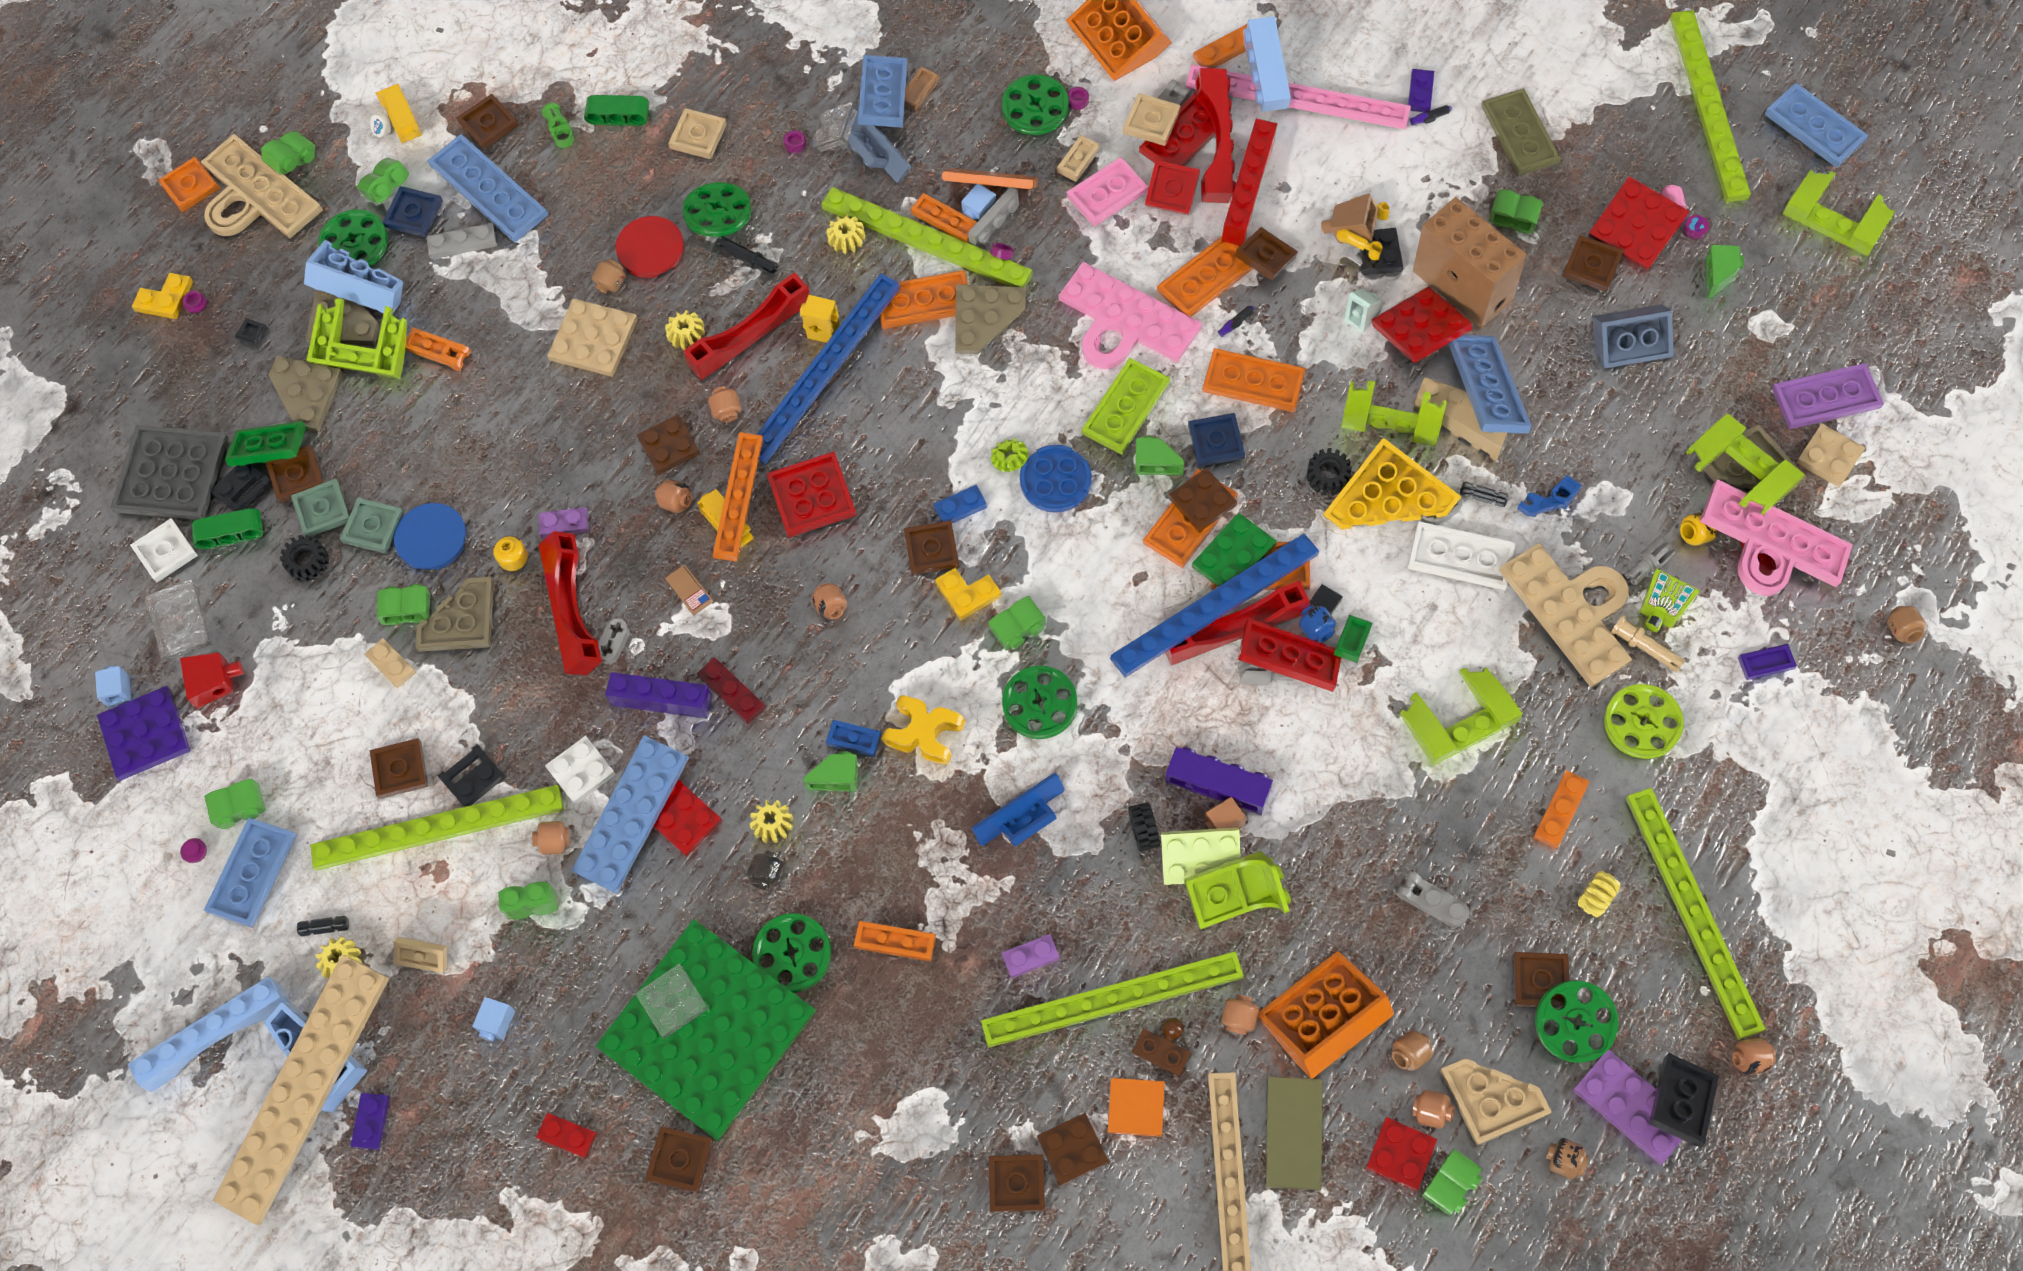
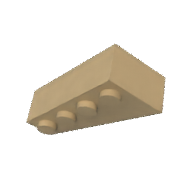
M1424 377L1413 411L1419 413L1424 391L1431 393V398L1428 402H1435L1440 406L1442 401L1446 400L1447 404L1441 425L1449 429L1452 435L1457 438L1462 437L1472 443V447L1479 451L1482 449L1490 454V458L1497 461L1508 433L1482 432L1466 391Z

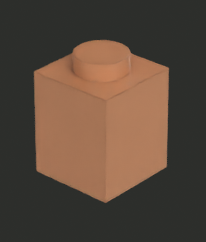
M1230 797L1206 812L1204 826L1206 829L1235 827L1240 829L1245 826L1246 817L1234 799Z

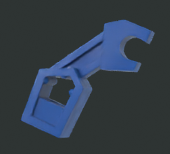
M1566 475L1552 489L1549 497L1543 498V496L1529 492L1526 500L1531 502V505H1526L1521 501L1517 509L1526 516L1536 517L1537 514L1558 508L1567 509L1578 495L1582 485ZM1560 492L1564 496H1566V498L1557 496V494Z

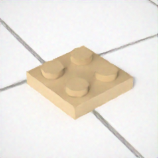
M1138 93L1123 126V134L1165 146L1181 111V105Z
M685 108L668 143L670 149L711 159L727 125L726 119Z
M1821 424L1796 464L1840 488L1865 450V447Z

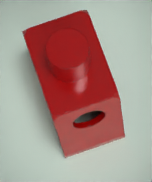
M220 653L180 658L187 700L195 708H200L232 693L233 684L231 678L244 675L243 666L240 661L228 663Z

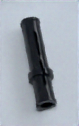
M725 236L717 238L716 243L718 244H715V248L745 262L751 269H758L770 277L775 276L778 269L774 267L779 268V265L763 257L762 253L758 251L753 252Z

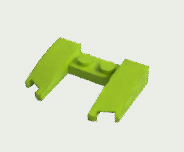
M1810 170L1788 202L1783 215L1868 256L1894 215L1895 210H1890L1884 204V198L1878 194L1861 222L1857 223L1818 204V201L1836 173L1828 171L1827 174H1821Z
M334 299L336 306L326 310L322 304L318 305L306 361L333 368L338 367L401 379L407 333V320L405 318L399 321L392 315L394 310L389 306H385L377 348L371 349L340 343L344 309L343 299Z
M1368 381L1367 389L1357 388L1356 390L1354 382H1350L1341 428L1365 432L1366 424L1379 429L1388 428L1399 433H1413L1412 442L1436 447L1447 404L1446 400L1442 401L1440 406L1435 402H1428L1431 398V393L1424 391L1419 413L1416 414L1371 405L1375 381Z
M1727 413L1688 448L1686 453L1687 455L1693 452L1697 453L1701 462L1695 465L1698 472H1701L1724 452L1729 454L1761 480L1739 502V505L1746 508L1749 501L1763 505L1761 514L1764 515L1790 493L1805 474L1786 459L1780 464L1777 463L1751 440L1743 436L1742 434L1746 427Z
M1487 667L1483 668V672H1468L1467 668L1459 670L1460 675L1483 710L1447 729H1444L1417 692L1413 693L1410 697L1413 703L1408 711L1401 710L1400 716L1432 766L1521 720L1523 713Z

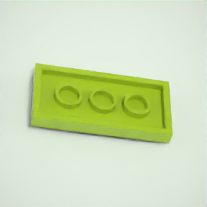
M1129 357L1081 429V434L1123 455L1170 384V378Z

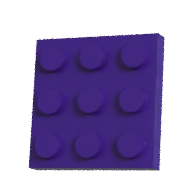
M168 686L97 714L115 777L119 781L191 751L172 691Z

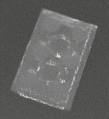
M192 579L145 596L159 652L165 662L212 644L196 585Z

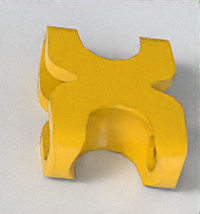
M905 695L899 696L896 702L897 709L900 713L911 718V723L901 730L886 729L882 735V741L887 746L905 753L912 752L919 746L924 759L943 765L948 764L952 757L948 747L938 743L936 738L945 730L961 731L966 722L965 718L961 714L943 707H937L928 714L926 704L922 700Z

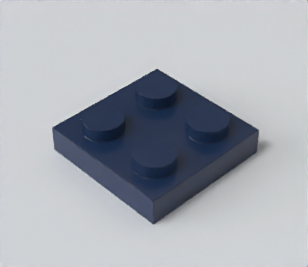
M400 186L382 223L385 228L426 237L443 200L440 195Z
M1235 413L1188 421V429L1198 467L1245 459V451Z

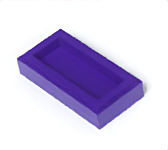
M1789 644L1740 654L1738 657L1746 681L1795 670L1797 667Z

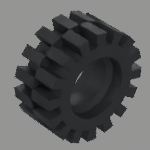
M1328 448L1327 453L1324 452V449L1319 450V455L1314 453L1313 457L1310 458L1307 469V481H1310L1309 485L1311 488L1315 486L1317 493L1321 489L1323 490L1322 495H1327V491H1330L1331 495H1335L1336 490L1340 493L1343 487L1350 481L1352 466H1350V459L1346 460L1347 455L1345 453L1340 456V450L1336 449L1335 453H1332V448ZM1323 466H1333L1338 470L1339 474L1335 478H1326L1321 475L1320 469Z
M298 535L299 540H296L294 537L290 540L293 543L289 544L286 542L284 546L287 549L281 550L283 556H280V561L284 569L291 577L298 581L301 579L303 582H307V577L311 581L315 580V574L320 577L322 575L320 570L326 571L327 566L325 564H329V559L327 558L329 555L324 546L317 538H312L310 535H306L305 538L303 535ZM308 551L313 553V557L308 563L303 565L297 564V558L302 553Z
M1149 802L1128 807L1130 823L1139 851L1142 852L1160 847L1158 828Z

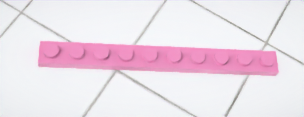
M1191 64L1186 87L1196 89L1195 78L1199 69L1208 67ZM1227 71V78H1230L1228 96L1256 101V89L1252 83L1251 76ZM1288 83L1291 95L1290 108L1406 130L1411 109L1409 105Z

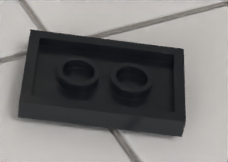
M1668 1053L1663 1060L1649 1124L1701 1148L1706 1142L1719 1075Z

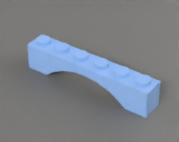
M268 976L128 1063V1066L138 1086L153 1092L175 1078L186 1064L212 1044L242 1028L267 1020L281 1002L291 1003L281 985Z

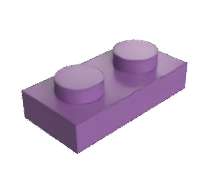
M582 507L539 513V535L541 538H546L553 531L572 534L589 533L587 508Z
M1050 934L1002 952V957L1011 979L1060 960Z

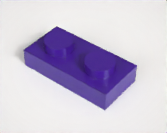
M1412 69L1408 105L1411 106L1410 111H1430L1434 71Z
M368 1093L360 1094L350 1145L352 1148L380 1150L389 1096Z

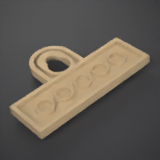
M235 134L230 136L201 161L204 168L227 186L207 205L204 213L207 225L218 235L231 236L240 233L262 215L291 239L323 211L319 203L285 175L279 174L263 162L262 156ZM233 202H246L245 208L240 213L232 214L227 218L221 217L222 211Z
M1540 543L1500 567L1499 571L1591 688L1632 661V658L1602 622L1619 611L1628 599V585L1619 572L1610 567L1596 566L1570 581ZM1605 587L1608 590V597L1604 599L1602 605L1593 606L1584 599L1583 590L1585 588Z

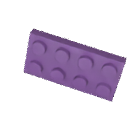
M1866 363L1776 383L1772 387L1789 430L1880 409L1884 405Z
M1610 1050L1602 1055L1573 1089L1579 1097L1659 1165L1663 1164L1682 1141V1139L1649 1124L1656 1089Z

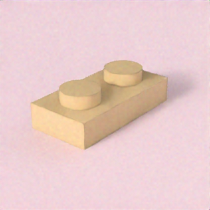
M1080 135L1058 165L1057 173L1077 182L1099 152L1100 144Z
M384 638L365 653V656L397 689L416 673Z
M397 937L394 941V964L443 973L447 969V946Z

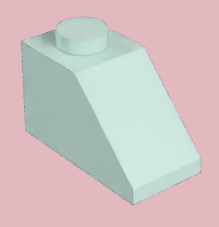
M1365 289L1351 292L1348 296L1344 320L1364 332L1372 323V319L1380 314L1382 300L1376 294L1369 293Z

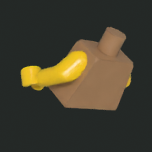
M1370 193L1354 197L1334 207L1332 219L1321 222L1322 231L1324 234L1333 233L1340 244L1346 243L1361 250H1369L1368 257L1372 260H1378L1380 253H1382V244L1378 241L1370 244L1368 241L1373 239L1376 219L1387 220L1389 218V205L1387 202H1380L1376 205Z

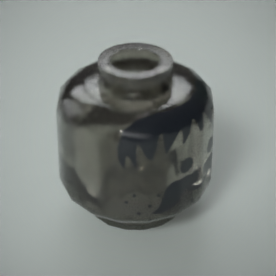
M765 850L764 853L755 854L747 871L750 884L766 891L769 888L776 887L784 871V864L779 860V855L775 852Z

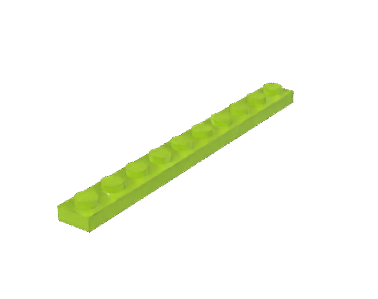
M1694 10L1671 13L1670 21L1725 202L1748 200L1751 193Z
M832 187L821 203L822 209L843 218L847 214L849 219L856 216L858 222H862L864 227L1008 287L1025 288L1033 275L1030 268L1010 260L997 258L991 255L989 251Z
M559 785L545 787L310 844L313 868L318 871L564 811L561 788Z
M1652 787L1628 795L1626 801L1737 1039L1741 1040L1764 1032L1766 1030Z
M1234 951L981 1020L987 1046L990 1048L1243 979L1244 976L1237 953Z

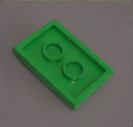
M303 421L237 430L225 460L228 466L231 467L297 457L306 426Z
M1238 512L1192 562V568L1219 587L1264 559L1276 546L1277 540Z

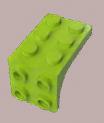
M1262 851L1183 879L1200 929L1259 908L1274 907L1280 909L1284 914L1290 912L1288 904L1291 903V899L1287 889H1283L1280 881L1284 879L1282 870L1278 864H1274L1271 857H1267Z

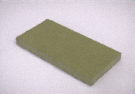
M1524 88L1482 101L1481 107L1517 176L1560 163L1561 158Z
M1268 1077L1266 1188L1321 1191L1322 1079Z

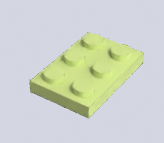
M1239 827L1161 832L1164 885L1185 884L1183 879L1241 858Z

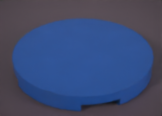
M1049 445L1039 448L1037 452L1027 459L1020 470V486L1024 497L1030 504L1042 511L1058 513L1071 510L1083 502L1091 488L1092 476L1087 460L1068 446Z
M440 503L423 504L410 510L400 520L394 534V545L398 555L408 566L417 570H439L453 563L464 550L467 528L459 513L453 508Z

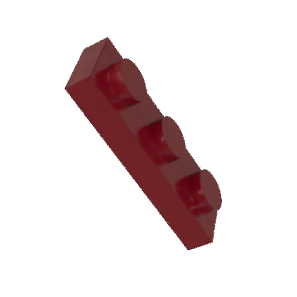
M715 657L697 672V676L745 723L749 724L766 709L765 704Z

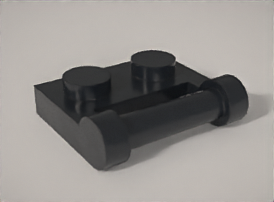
M1396 227L1374 230L1371 241H1378L1382 244V253H1380L1377 263L1374 264L1368 257L1369 250L1360 249L1362 274L1374 275L1402 272L1403 262Z
M252 464L245 466L237 465L210 492L234 512L243 510L266 487L269 489L272 486V481ZM253 484H255L237 503H235Z
M475 744L471 748L472 751L446 772L442 771L437 775L463 807L474 804L506 778L478 744ZM478 758L481 759L482 762L457 783L454 784L451 781Z

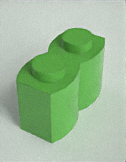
M291 131L280 139L266 143L261 148L262 161L279 174H286L292 172L297 166L310 163L315 158V145L299 132Z
M384 158L374 167L373 173L365 175L359 181L357 189L366 199L381 203L391 195L393 188L402 185L406 181L409 172L400 161Z
M1498 190L1488 221L1501 227H1511L1522 233L1533 234L1543 202L1534 196H1520L1512 190Z
M411 584L403 589L388 586L377 591V618L382 625H398L405 622L420 623L423 619L427 620L430 617V592L426 586Z
M1026 596L1013 604L1009 609L993 617L988 622L991 632L1005 651L1011 648L1012 650L1019 648L1024 643L1026 637L1040 634L1045 628L1046 618L1030 596Z
M254 779L237 782L227 788L212 791L204 796L210 823L220 829L231 828L236 822L241 819L247 820L248 817L256 819L259 817V814L266 811L259 783Z
M533 882L524 888L511 886L498 892L499 909L508 919L520 920L532 914L547 915L558 909L557 892L548 882Z
M1453 1149L1425 1189L1422 1197L1448 1216L1454 1211L1459 1214L1468 1201L1464 1198L1468 1189L1470 1188L1474 1191L1483 1177L1479 1175L1482 1168L1456 1149Z

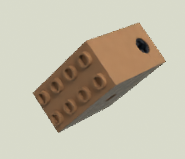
M1454 197L1423 224L1413 272L1477 326L1482 328L1513 301L1527 254L1461 200Z

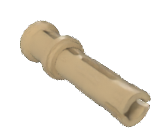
M1622 615L1611 633L1626 640L1628 646H1637L1677 673L1686 659L1681 658L1646 635L1643 627H1636L1626 620V616Z

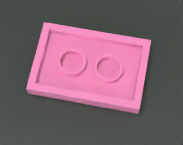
M1120 157L1067 191V198L1095 227L1146 194L1148 186Z

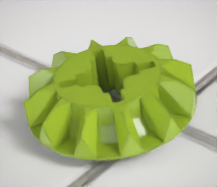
M1005 438L1004 442H997L995 449H991V462L996 469L1002 472L1018 470L1028 459L1027 447L1023 441L1020 442L1016 438L1013 440ZM1012 449L1013 454H1010L1006 458L1004 453H1009V451Z

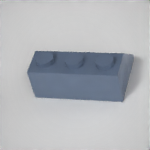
M1660 304L1592 316L1594 341L1604 369L1674 357L1672 310Z

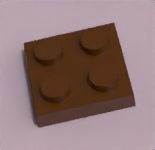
M490 94L456 117L458 123L483 150L519 126L517 120L493 94Z
M1260 227L1236 250L1234 256L1272 281L1296 258L1298 251Z
M1579 235L1562 277L1607 292L1624 250Z
M679 414L637 434L658 475L700 455L697 445Z
M311 444L299 448L297 457L266 462L274 492L280 504L292 500L291 495L324 483L315 451Z
M1205 468L1169 494V500L1198 532H1201L1237 506L1235 498L1208 468Z
M952 520L904 528L912 575L960 567Z
M419 738L369 750L375 793L378 799L428 787L422 743Z
M1514 952L1515 1006L1537 1007L1542 996L1551 987L1564 981H1570L1568 954ZM1561 994L1553 995L1551 998L1553 1008H1562L1564 1006V997Z
M1086 1112L1037 1135V1139L1060 1187L1109 1164V1160Z
M660 1126L645 1180L699 1193L714 1140Z
M1043 1154L989 1156L990 1213L1045 1211Z

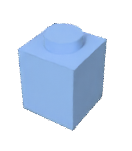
M976 184L961 201L962 214L978 222L996 203V194L984 186Z
M108 666L104 670L95 671L97 698L103 704L110 707L132 700L130 676L120 666Z
M484 997L472 1027L479 1032L478 1036L485 1040L494 1041V1038L504 1040L515 1010L508 1004Z

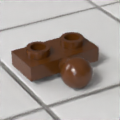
M1170 1018L1163 1024V1038L1143 1028L1132 1050V1054L1178 1077L1181 1076L1192 1053L1173 1043L1184 1032L1183 1023L1177 1018Z

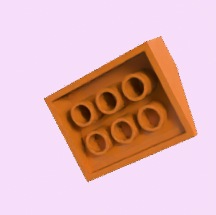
M1086 0L1066 20L1114 81L1155 59L1172 43L1138 0Z
M1337 951L1260 1010L1258 1018L1292 1060L1313 1079L1391 1018L1394 1012L1388 996Z

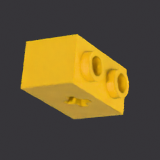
M808 295L806 303H802L800 316L803 319V328L806 330L807 338L827 343L841 325L836 301Z

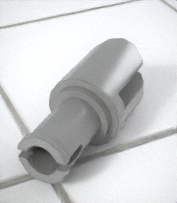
M1659 535L1638 555L1639 562L1625 574L1626 579L1632 578L1629 580L1631 584L1637 585L1649 572H1655L1656 568L1660 569L1677 553L1675 549L1667 552L1671 548L1668 542L1660 545L1665 540L1662 535Z
M1240 660L1238 662L1240 683L1242 685H1269L1272 680L1294 681L1293 678Z

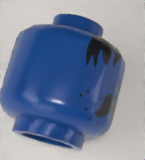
M1311 605L1302 611L1299 626L1308 639L1322 643L1335 634L1336 621L1326 607H1314Z

